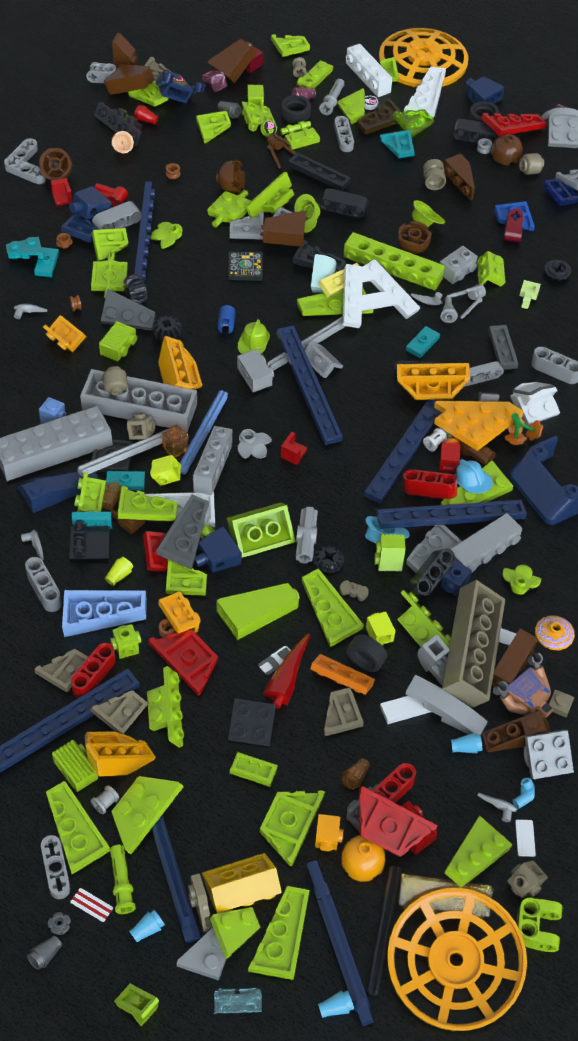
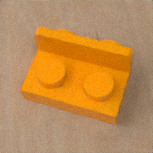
M181 592L159 599L158 605L178 634L189 629L195 633L198 632L200 617L192 610L189 600L184 598Z

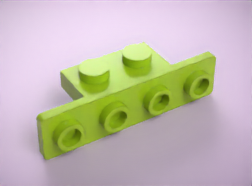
M283 172L246 206L250 219L257 217L260 212L276 213L280 207L288 203L289 199L294 196L293 190L289 189L292 184L287 172Z
M401 591L400 593L412 606L397 620L420 647L438 635L449 648L451 636L443 634L441 631L443 627L437 620H431L429 617L431 613L424 606L420 607L418 605L419 599L412 592Z
M167 666L163 668L164 685L147 691L149 728L156 731L168 727L169 741L178 747H182L184 732L181 723L183 716L180 710L181 695L178 685L180 679L177 672Z

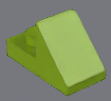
M129 984L114 1002L119 1008L132 1014L139 1025L142 1026L156 1011L159 1000L146 991Z

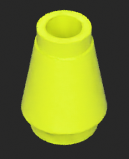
M125 557L117 559L105 580L114 586L132 572V563Z

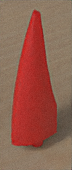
M307 634L289 652L263 692L267 698L274 701L273 704L276 705L277 709L282 704L288 705L293 694L298 668L310 634Z

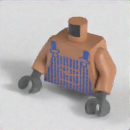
M534 653L536 661H534L533 656L527 658V662L530 665H534L533 669L531 667L527 669L510 685L505 681L498 682L500 688L498 686L494 687L493 693L501 695L500 699L510 712L526 716L540 710L545 717H548L553 711V708L547 703L551 694L550 686L544 668L540 665L543 661V656L540 653Z

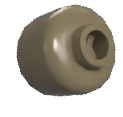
M538 153L525 154L519 161L520 170L526 175L538 174L544 167V160Z
M120 367L108 368L103 374L105 391L112 395L122 394L128 387L126 372Z

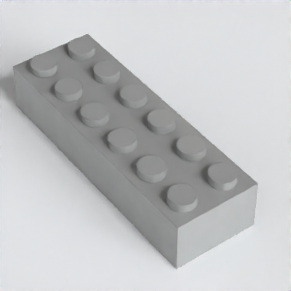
M91 369L80 395L82 410L98 406L104 415L128 420L136 413H145V415H152V421L157 426L188 432L197 406V390L127 376V389L120 395H112L104 389V371Z
M98 406L1 437L0 468L6 480L9 481L91 453L95 449L100 450L112 446L111 429Z

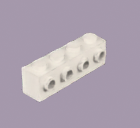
M361 44L347 48L346 64L377 97L391 93L392 77Z

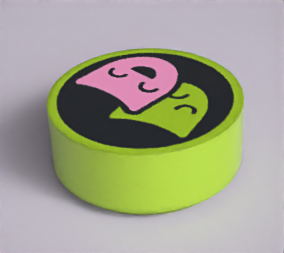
M267 120L261 124V132L264 136L269 137L271 134L276 133L277 127L273 121Z

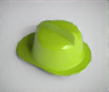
M303 194L296 200L294 207L295 212L306 211L304 233H308L317 223L320 207L311 195Z
M418 200L413 202L415 208L412 212V218L415 222H421L428 227L433 222L445 223V220L427 204Z
M257 319L256 322H251L245 326L238 342V350L241 354L257 349L261 355L266 349L270 334L266 327L260 323V320Z

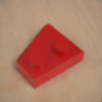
M146 531L143 534L147 570L165 572L168 569V559L157 555V549L167 533Z

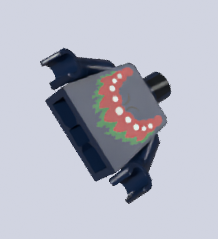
M167 69L162 71L156 80V85L159 87L162 96L184 103L188 101L191 94L204 92L205 84L196 82V86H190L181 75L170 72Z

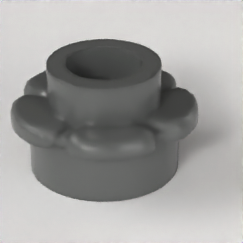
M61 912L55 913L48 921V927L51 928V932L56 935L65 934L70 928V917L63 915Z

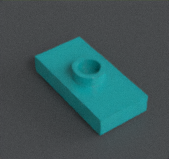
M42 247L44 258L38 259L34 272L37 276L52 277L59 250Z
M425 326L406 346V351L421 358L440 338V334Z
M107 471L106 490H121V487L125 486L128 487V490L144 491L145 472Z
M72 512L73 527L77 520H83L86 526H110V529H112L111 512Z

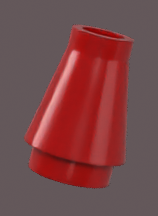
M139 105L134 113V117L138 120L154 125L159 116L155 115L144 105Z

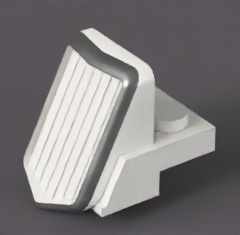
M539 382L523 383L513 389V394L510 395L513 404L523 410L522 417L526 425L533 424L536 420L542 421L560 414L553 395L557 392L554 385Z

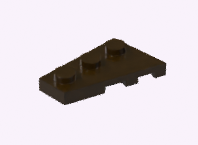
M389 98L385 104L377 106L375 111L369 112L357 121V126L366 135L405 121V115Z

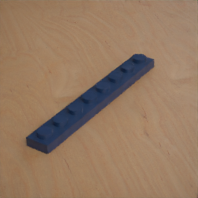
M145 182L134 275L139 274L142 276L143 281H146V271L144 269H147V258L145 257L149 255V246H147L150 245V235L148 233H151V223L149 221L153 219V212L151 210H154V200L152 199H155V189H152V182Z
M294 325L277 329V336L324 445L342 441L343 436Z
M431 399L426 402L365 490V497L379 504L382 503L422 444L423 439L435 425V418L442 414V412L434 408L435 402L447 400Z
M522 500L379 509L376 512V517L380 529L495 521L506 513L514 520L525 519L527 512Z
M126 669L0 746V772L95 715L90 711L93 706L100 705L109 699L120 697L124 693L136 690L140 687L139 682L130 670Z

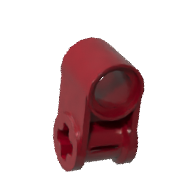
M515 208L509 212L504 232L505 241H521L523 212L520 209Z

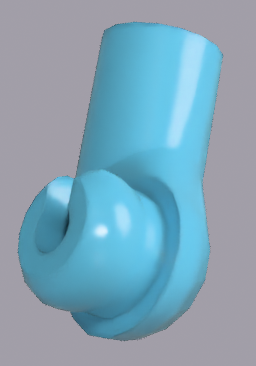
M524 778L521 781V795L513 799V804L517 809H520L535 797V786L530 778Z

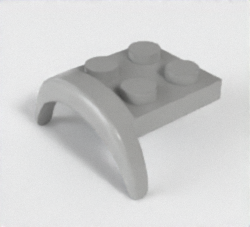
M554 108L541 116L544 120L548 119V146L578 148V110Z

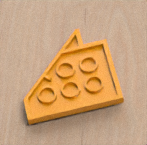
M436 401L434 404V408L442 412V414L435 418L434 424L476 451L514 423L511 417L513 413H518L520 418L523 416V410L510 402Z

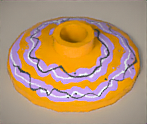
M559 616L543 617L535 627V636L538 638V642L550 650L566 649L572 644L575 637L572 625L566 619Z

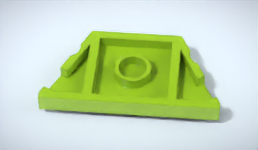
M139 776L113 808L112 814L124 848L128 853H133L184 786L181 783Z
M296 791L295 793L277 792L260 827V833L290 866L293 865L325 796V791H318V793H305V791Z

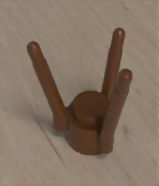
M276 133L268 137L267 142L269 145L267 148L280 169V163L273 149L279 150L284 147L291 154L295 155L296 153L287 146L290 145V142Z

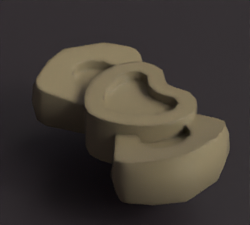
M346 580L340 585V594H349V596L357 597L359 601H363L368 597V589L366 586L357 585L353 582L350 583Z

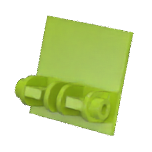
M242 101V114L249 130L256 131L258 125L267 120L275 123L267 106Z

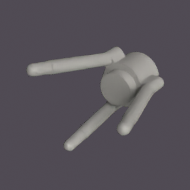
M482 284L446 296L451 298L468 293L469 298L475 300L460 316L461 319L478 303L482 302V297L486 294Z

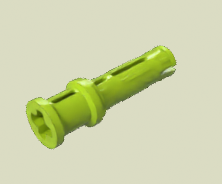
M115 845L110 848L115 879L113 894L116 896L117 901L115 911L118 914H128L136 909L131 894L133 887L128 880L124 846Z

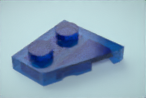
M558 178L544 181L543 187L559 206L578 203V194L573 192L574 188L570 185H566Z

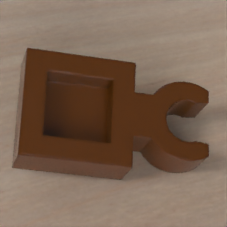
M111 509V516L118 519V512ZM118 519V524L130 534H133L145 524V520Z

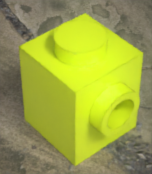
M172 455L152 460L150 474L160 486L180 480L181 464Z
M386 612L374 613L367 617L366 629L370 637L381 645L394 641L395 629Z

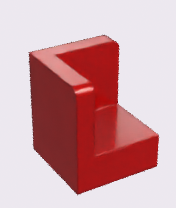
M67 178L52 180L51 189L56 206L72 203L71 189Z
M291 432L281 445V458L297 465L306 453L307 447L295 442L294 432Z
M442 443L439 471L456 473L460 462L461 444Z

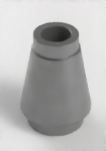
M220 101L218 104V110L221 112L227 111L228 116L231 118H238L241 114V107L238 103Z
M52 936L30 949L27 959L35 969L45 968L59 948L62 947V943L56 936Z

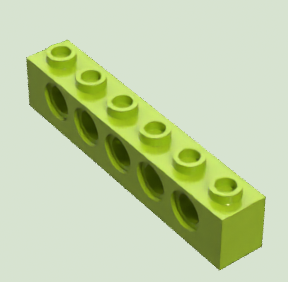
M354 232L344 245L343 257L364 265L375 259L387 273L435 291L444 276L445 266Z

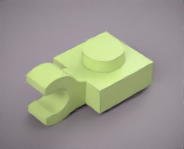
M524 280L520 291V296L524 297L521 308L528 309L531 299H537L541 284Z

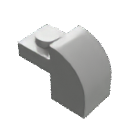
M436 635L422 645L418 651V658L426 672L430 671L438 682L443 685L447 663L446 655L450 649Z

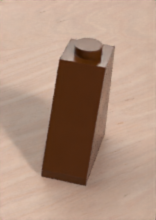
M238 40L211 58L208 63L213 69L235 83L256 55V52L252 49L254 46L248 41L244 43Z
M121 64L104 80L109 95L145 89L154 81L150 66Z
M302 210L265 218V223L261 225L260 235H263V243L303 247L306 211Z
M521 628L518 630L494 670L492 680L494 687L498 686L500 688L498 682L505 681L510 685L522 674L529 664L527 658L533 656L538 638Z

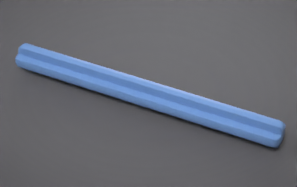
M220 390L180 461L182 474L188 472L228 398L227 392Z

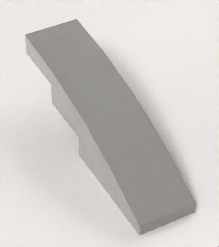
M417 675L414 676L406 690V695L424 703L423 708L441 716L442 722L467 734L475 732V734H480L481 736L488 721L472 708Z

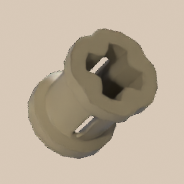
M295 58L292 62L294 66L293 75L300 78L307 73L305 68L306 62L304 58Z

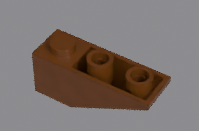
M462 154L446 159L444 163L445 176L470 201L473 200L475 186L470 163Z
M539 710L483 732L482 735L487 752L525 747V736L551 732L546 717Z

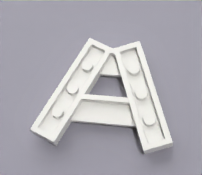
M375 259L363 267L350 264L345 265L342 325L360 328L361 312L365 310L394 306L406 319L419 311L420 307ZM371 281L380 292L362 295V282Z

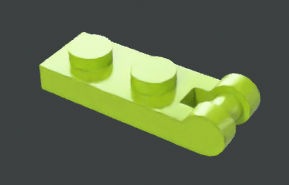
M320 60L309 72L298 79L297 85L300 87L304 86L307 90L312 91L333 71V66Z

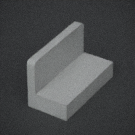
M310 342L306 347L305 352L311 366L322 377L327 378L334 367L340 369L343 367L322 345Z

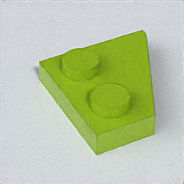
M155 79L145 89L128 91L130 97L154 107L168 100L167 97L161 95Z
M364 89L337 101L339 108L348 118L351 125L365 116Z
M227 111L196 116L204 143H207L231 127Z
M126 228L92 231L97 261H104L108 258V253H111V255L112 253L115 254L129 244Z

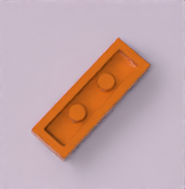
M321 654L311 665V670L319 675L326 676L335 680L338 684L348 686L354 689V691L365 695L375 681L374 678Z

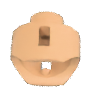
M120 131L113 135L111 144L115 151L127 153L133 148V138L128 132Z

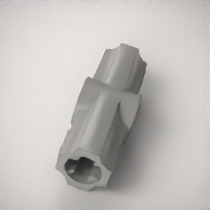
M313 507L302 509L300 514V526L298 525L296 540V560L300 561V563H308L313 558L314 544H316L317 536L316 522L318 513Z

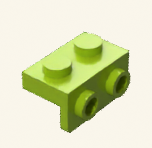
M487 251L477 260L479 284L483 285L489 280L502 286L505 284L503 258Z
M84 472L83 478H79L77 488L81 490V493L76 495L74 506H78L77 512H101L105 480L88 478V473Z

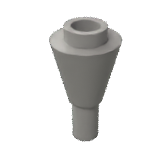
M447 297L445 298V305L440 316L442 321L446 323H452L458 318V314L452 305V299Z

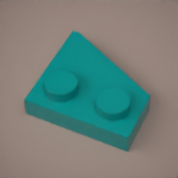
M410 130L380 135L381 142L398 158L415 156Z
M39 236L6 244L9 259H29V255H38V259L44 258Z

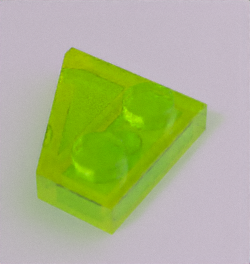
M425 109L417 111L407 110L402 113L394 111L392 114L405 131L410 130L411 138L434 123V120Z

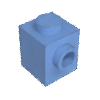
M48 397L39 409L41 424L65 417L64 403Z

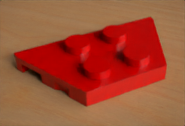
M187 630L179 634H167L166 638L156 640L155 637L148 640L149 645L199 696L218 661V656L193 630Z
M363 786L360 787V837L401 857L412 846L419 843L426 835L437 828V825Z

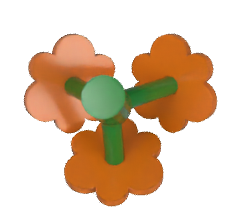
M518 413L512 414L511 417L514 423L507 428L509 435L505 436V440L513 445L523 444L527 440L521 433L523 428L527 429L526 436L531 441L541 436L543 426L540 424V421L536 420L528 426L522 420V417H519Z

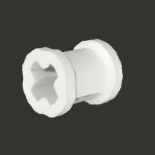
M436 428L431 436H426L423 439V443L429 451L434 452L437 446L448 438L442 429Z

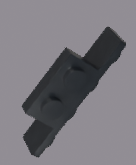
M99 102L94 116L116 133L120 131L128 132L133 138V146H137L142 134L140 131L142 124L137 121L138 119L128 115L127 111L122 108L111 109L103 102Z

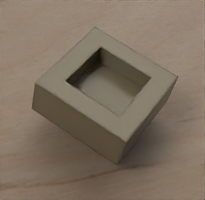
M555 690L549 703L553 708L552 712L567 718L574 697Z

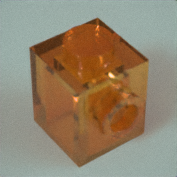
M175 425L162 432V447L169 455L175 458L188 449L189 436L185 430Z

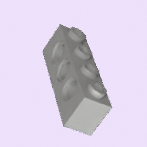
M214 426L193 475L194 492L208 495L213 494L232 447V429Z

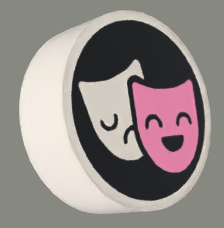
M366 96L365 109H376L378 99L374 96Z

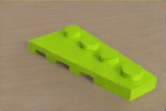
M362 287V295H366ZM344 290L330 297L322 293L297 299L298 308L302 316L343 314ZM373 309L362 311L361 314L373 313Z
M490 461L482 470L493 480L491 489L484 493L475 494L466 491L460 486L457 488L458 495L455 498L444 499L440 505L489 502L512 491L513 485L496 464Z
M319 569L302 577L303 586L330 647L363 629L364 624Z
M65 781L46 791L71 874L110 852V847Z
M479 816L444 873L462 888L508 852L512 844Z
M287 886L275 911V915L257 949L253 961H251L248 972L294 980L309 890Z

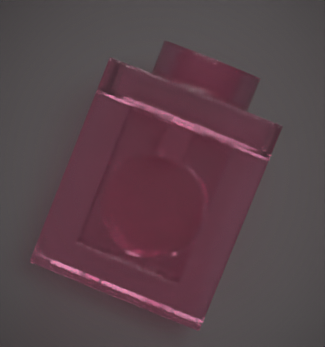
M212 70L202 75L203 82L210 83L215 92L227 87L223 71Z

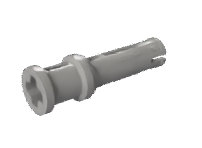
M337 79L330 93L324 97V102L319 107L324 115H330L333 112V107L336 106L337 98L345 85L342 79Z

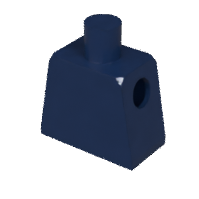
M482 77L477 81L470 78L466 82V86L469 88L467 97L473 103L487 101L495 104L502 99L504 86L486 77Z
M92 186L76 192L73 203L69 204V209L72 213L78 212L85 219H93L96 214L111 209L112 202Z
M224 526L199 542V554L194 559V565L197 568L206 564L211 572H217L242 564V552Z

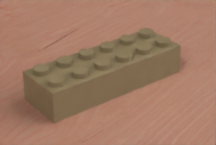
M478 580L460 588L449 647L450 651L448 652L442 686L443 690L472 708L490 699L505 605L503 597Z

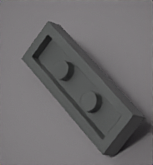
M489 326V335L496 358L503 370L518 368L517 357L507 326Z

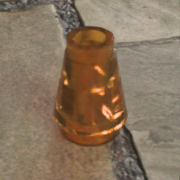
M110 482L105 486L102 503L104 509H113L120 499L122 486L119 483Z
M361 758L344 771L342 777L343 784L349 789L360 787L370 767L369 762Z

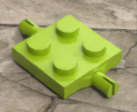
M243 190L239 195H235L225 191L207 209L208 215L216 218L212 225L218 227L221 222L230 223L231 221L240 220L247 213L246 206L251 202V200L245 198L248 196V192Z
M108 253V260L93 261L91 290L105 291L104 298H106L107 289L111 291H125L123 282L127 277L128 262L114 261V253L112 255Z

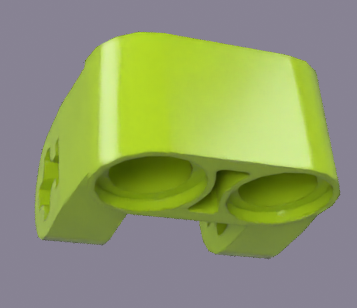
M524 899L517 913L516 924L522 934L525 947L545 952L558 951L560 937L552 933L539 931L540 918L549 920L561 919L562 905L558 902L544 899ZM524 909H530L534 914H527ZM522 930H528L532 936H526Z

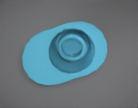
M460 460V465H458L455 474L457 484L466 491L475 494L484 493L491 489L493 480L482 470L478 462Z
M368 516L366 518L368 528L365 537L374 543L380 541L382 534H403L405 539L410 535L405 528L380 529L377 517Z

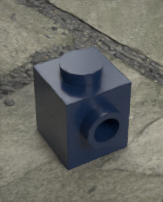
M455 561L443 576L441 587L446 592L458 596L460 588L469 583L472 570Z

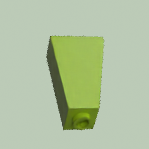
M289 583L220 598L217 600V612L237 640L297 609L300 596L295 588L292 589Z

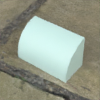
M315 254L311 282L312 293H324L318 283L320 280L335 274L336 261L333 258Z

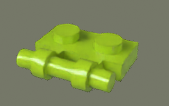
M301 121L296 125H286L285 128L280 129L282 135L287 134L285 135V140L290 142L288 146L292 150L320 142V136L315 129H307L311 127L310 121Z

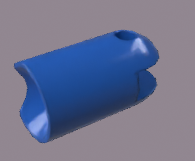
M225 305L219 310L218 330L220 333H222L223 326L229 327V334L234 329L236 312L232 306Z

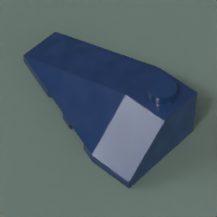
M78 471L40 476L17 484V488L31 511L36 513L80 494L81 490L77 489L79 478L83 477L79 475ZM96 472L88 474V478L100 480Z

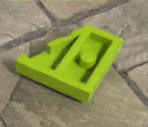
M275 34L271 35V40L282 57L310 50V44L304 36L285 35V38H276Z
M168 560L166 594L181 592L182 595L206 596L207 574L193 568L191 570Z
M252 907L213 914L210 918L225 959L229 958L233 952L240 948L260 928Z

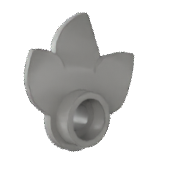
M245 429L239 435L240 444L238 445V452L245 459L250 455L256 458H264L267 455L265 445L269 444L272 439L265 433H255L251 429Z

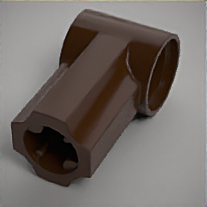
M460 442V453L462 455L472 456L485 466L495 457L496 453L486 446L476 451L464 442Z

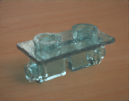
M256 987L240 989V994H235V989H219V991H214L215 1013L262 1012L261 990H256Z

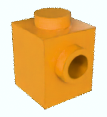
M318 815L315 848H320L322 851L337 850L338 842L342 843L343 829H339L340 817Z

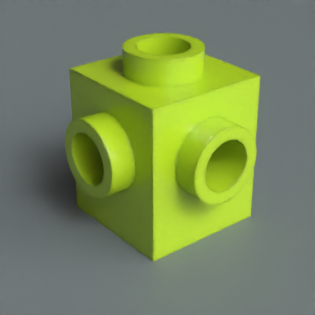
M132 624L113 629V638L110 641L114 650H117L119 659L139 654L138 643H141L139 632L134 631Z

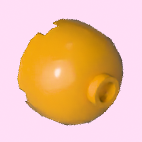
M360 835L350 839L343 849L341 856L342 867L348 873V876L360 882L371 881L383 871L385 851L383 848L360 837Z

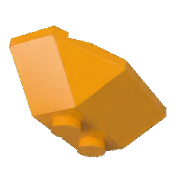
M165 336L158 362L163 383L192 390L201 388L202 382L193 357L183 347V343L180 340Z
M469 363L397 364V381L415 400L453 399L470 380Z
M87 732L85 734L88 761L98 776L129 775L156 758L145 741H137L130 736L118 732Z

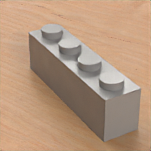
M506 513L451 548L455 554V561L468 567L472 572L475 571L482 563L486 564L494 555L501 554L511 544L515 545L521 539L522 527Z

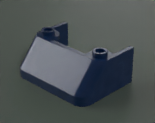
M557 436L532 446L511 469L509 475L511 482L541 519L550 525L557 524L578 514V487L573 484L561 487L541 463L553 457L558 440Z

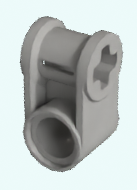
M93 62L86 77L92 83L105 84L104 80L116 70V66L111 63Z

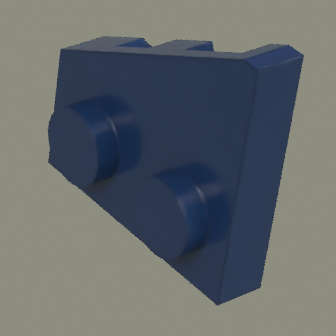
M78 212L61 226L62 233H67L70 236L90 243L93 241L92 231L99 230L88 219H83Z

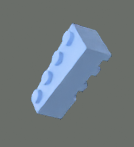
M65 590L62 622L64 637L145 620L147 610L146 591Z

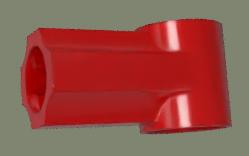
M97 183L94 187L112 202V207L123 204L128 197L127 190L120 186L114 189Z

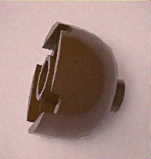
M504 134L497 137L491 148V155L494 156L493 159L504 165H510V162L518 163L523 153L521 140L512 134Z
M50 148L41 155L39 168L43 176L49 180L69 177L73 164L67 152L61 148Z
M239 160L225 162L221 165L216 175V180L224 191L241 193L240 188L244 189L245 173L241 171L240 166L243 165Z
M412 221L408 225L402 224L398 231L399 246L403 251L411 254H420L429 247L432 233L428 230V226L421 222Z

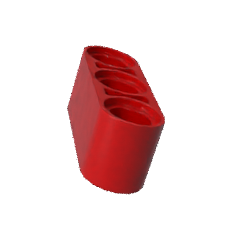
M407 470L403 474L404 491L407 494L442 499H453L458 495L457 477L453 474L421 470Z
M100 644L72 676V692L76 698H80L95 689L114 666L116 661L115 650L111 644Z
M403 763L372 791L396 803L414 785L416 769L411 764ZM401 775H407L410 778L405 779ZM390 788L395 790V792H389L386 789Z

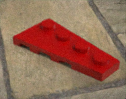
M483 113L481 119L499 136L544 129L547 126V122L538 114H521L519 117L514 114L501 116L500 113H494L493 116H489L488 113Z

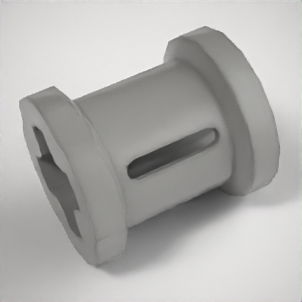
M107 785L98 797L91 799V803L100 814H105L106 809L120 799L116 791Z

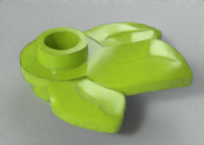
M162 222L157 225L158 229L152 232L150 239L161 240V248L164 249L174 244L175 240L182 236L183 229L179 224Z
M519 565L515 570L503 569L504 580L510 583L511 590L516 594H525L529 588H536L541 583V578L532 576V569L527 565Z

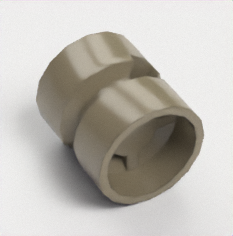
M438 159L428 160L423 165L425 185L431 190L441 189L446 184L444 165Z

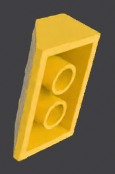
M265 853L202 873L211 903L217 914L232 911L233 908L239 906H250L255 901L271 899L276 894L282 893L276 867Z

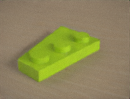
M121 487L118 519L176 520L178 502L159 496L150 497L144 495L142 491L137 490V492L128 490V487Z

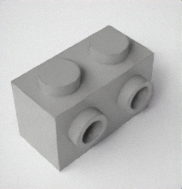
M461 246L440 261V264L445 266L443 277L452 284L462 280L465 275L476 269L478 256L466 247Z
M257 349L237 356V368L252 392L272 386L274 372L271 367L267 366L264 356L260 355Z

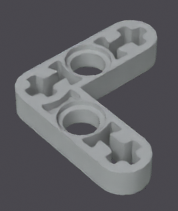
M35 139L24 140L5 159L4 164L7 172L33 183L42 184L46 182L47 178L43 176L39 167L27 162L38 150Z

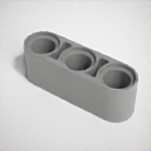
M129 201L96 214L92 219V223L99 230L124 228L140 221L142 212L133 202Z
M537 347L534 350L531 362L534 369L569 384L578 382V361L545 347Z
M38 557L29 558L25 563L27 577L43 607L49 612L59 610L61 607L60 592L46 566Z

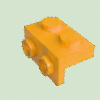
M61 315L50 328L46 325L43 326L47 331L46 335L51 340L57 339L59 341L57 344L62 349L66 350L68 348L71 352H74L86 338L84 333Z

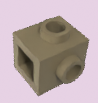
M136 413L127 421L129 440L137 439L140 441L149 438L154 433L155 422L152 421V415Z
M529 861L522 865H517L511 871L512 876L507 881L511 885L512 891L516 895L521 896V898L527 896L534 897L542 889L540 885L548 877L534 861Z

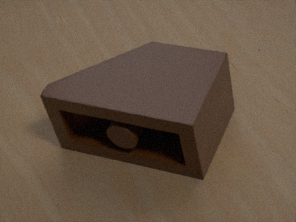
M117 33L112 41L114 65L116 68L121 64L136 65L138 58L135 48L120 33Z

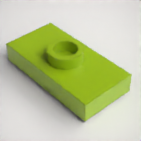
M237 752L230 769V774L270 787L278 765Z

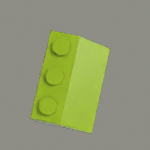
M283 503L273 504L227 518L231 537L242 552V558L295 542L288 508Z

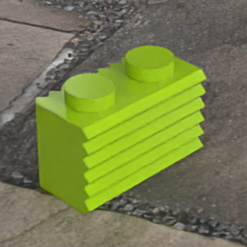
M116 321L99 343L100 354L118 362L122 356L125 357L127 355L128 348L136 343V329Z
M382 534L380 541L376 542L374 557L375 564H378V570L402 571L405 555V536L403 534Z
M71 740L63 747L53 751L52 757L54 764L66 780H68L76 792H79L99 778L86 757L87 752L83 745H77L74 740Z

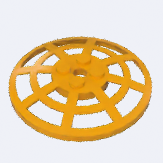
M411 28L398 31L385 39L379 51L380 62V60L385 59L384 47L393 46L395 60L403 67L409 69L407 76L398 73V82L417 88L421 85L422 80L413 78L415 72L427 73L430 69L418 67L419 65L448 68L453 64L460 68L454 74L444 78L442 87L461 78L468 66V54L465 47L451 35L434 29ZM418 35H426L430 37L427 39L419 38ZM399 36H402L397 41H391ZM409 37L413 39L410 43L402 42ZM438 38L446 44H439L435 39ZM398 46L407 47L406 52L398 54ZM442 49H450L451 56L443 54ZM455 49H460L463 52V64L455 60ZM407 57L413 64H408L403 58ZM441 58L447 61L441 66L436 64Z
M445 888L421 896L401 914L394 925L389 940L387 953L388 969L396 993L414 1015L440 1029L469 1031L482 1028L504 1015L514 1004L522 990L527 968L526 948L522 934L510 914L498 902L482 893L463 888ZM444 897L466 898L463 912L446 911L436 915L429 902ZM478 901L491 908L503 919L506 925L494 932L485 921L472 914L474 902ZM421 907L427 920L416 930L411 942L398 938L399 932L406 920L414 911ZM445 919H461L458 931L445 933L439 921ZM469 922L479 926L488 936L477 942L472 936L467 934ZM431 926L437 939L431 948L419 945L418 941L422 934ZM512 933L518 950V971L504 968V952L500 939ZM492 944L497 954V967L484 964L482 950ZM395 947L408 951V967L412 980L402 986L398 981L395 970ZM415 954L428 957L430 970L418 976L415 967ZM452 954H459L462 957L463 962L460 966H454L450 963V956ZM481 973L495 976L490 987L485 993L481 994L474 982ZM502 978L516 981L509 998L497 1011L493 1012L486 1000L497 990ZM436 979L445 986L442 999L430 993L424 984ZM418 988L420 993L429 1001L440 1006L438 1020L420 1011L408 999L406 994ZM467 988L473 1000L463 1003L451 1002L454 989ZM478 1006L485 1016L480 1021L468 1024L447 1023L450 1009L466 1010Z

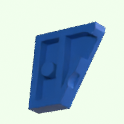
M526 201L495 205L494 211L498 223L506 224L509 212L517 208L523 212L522 229L534 230L535 225Z

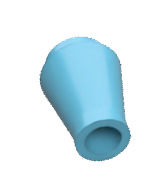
M475 732L451 740L453 752L478 753L477 751H482L480 734H475Z
M153 910L151 913L147 912L136 926L130 930V933L136 942H139L141 939L161 931L160 928L165 924L156 911Z
M342 990L318 1004L322 1018L348 1014L350 1010L354 1009L349 992H342Z

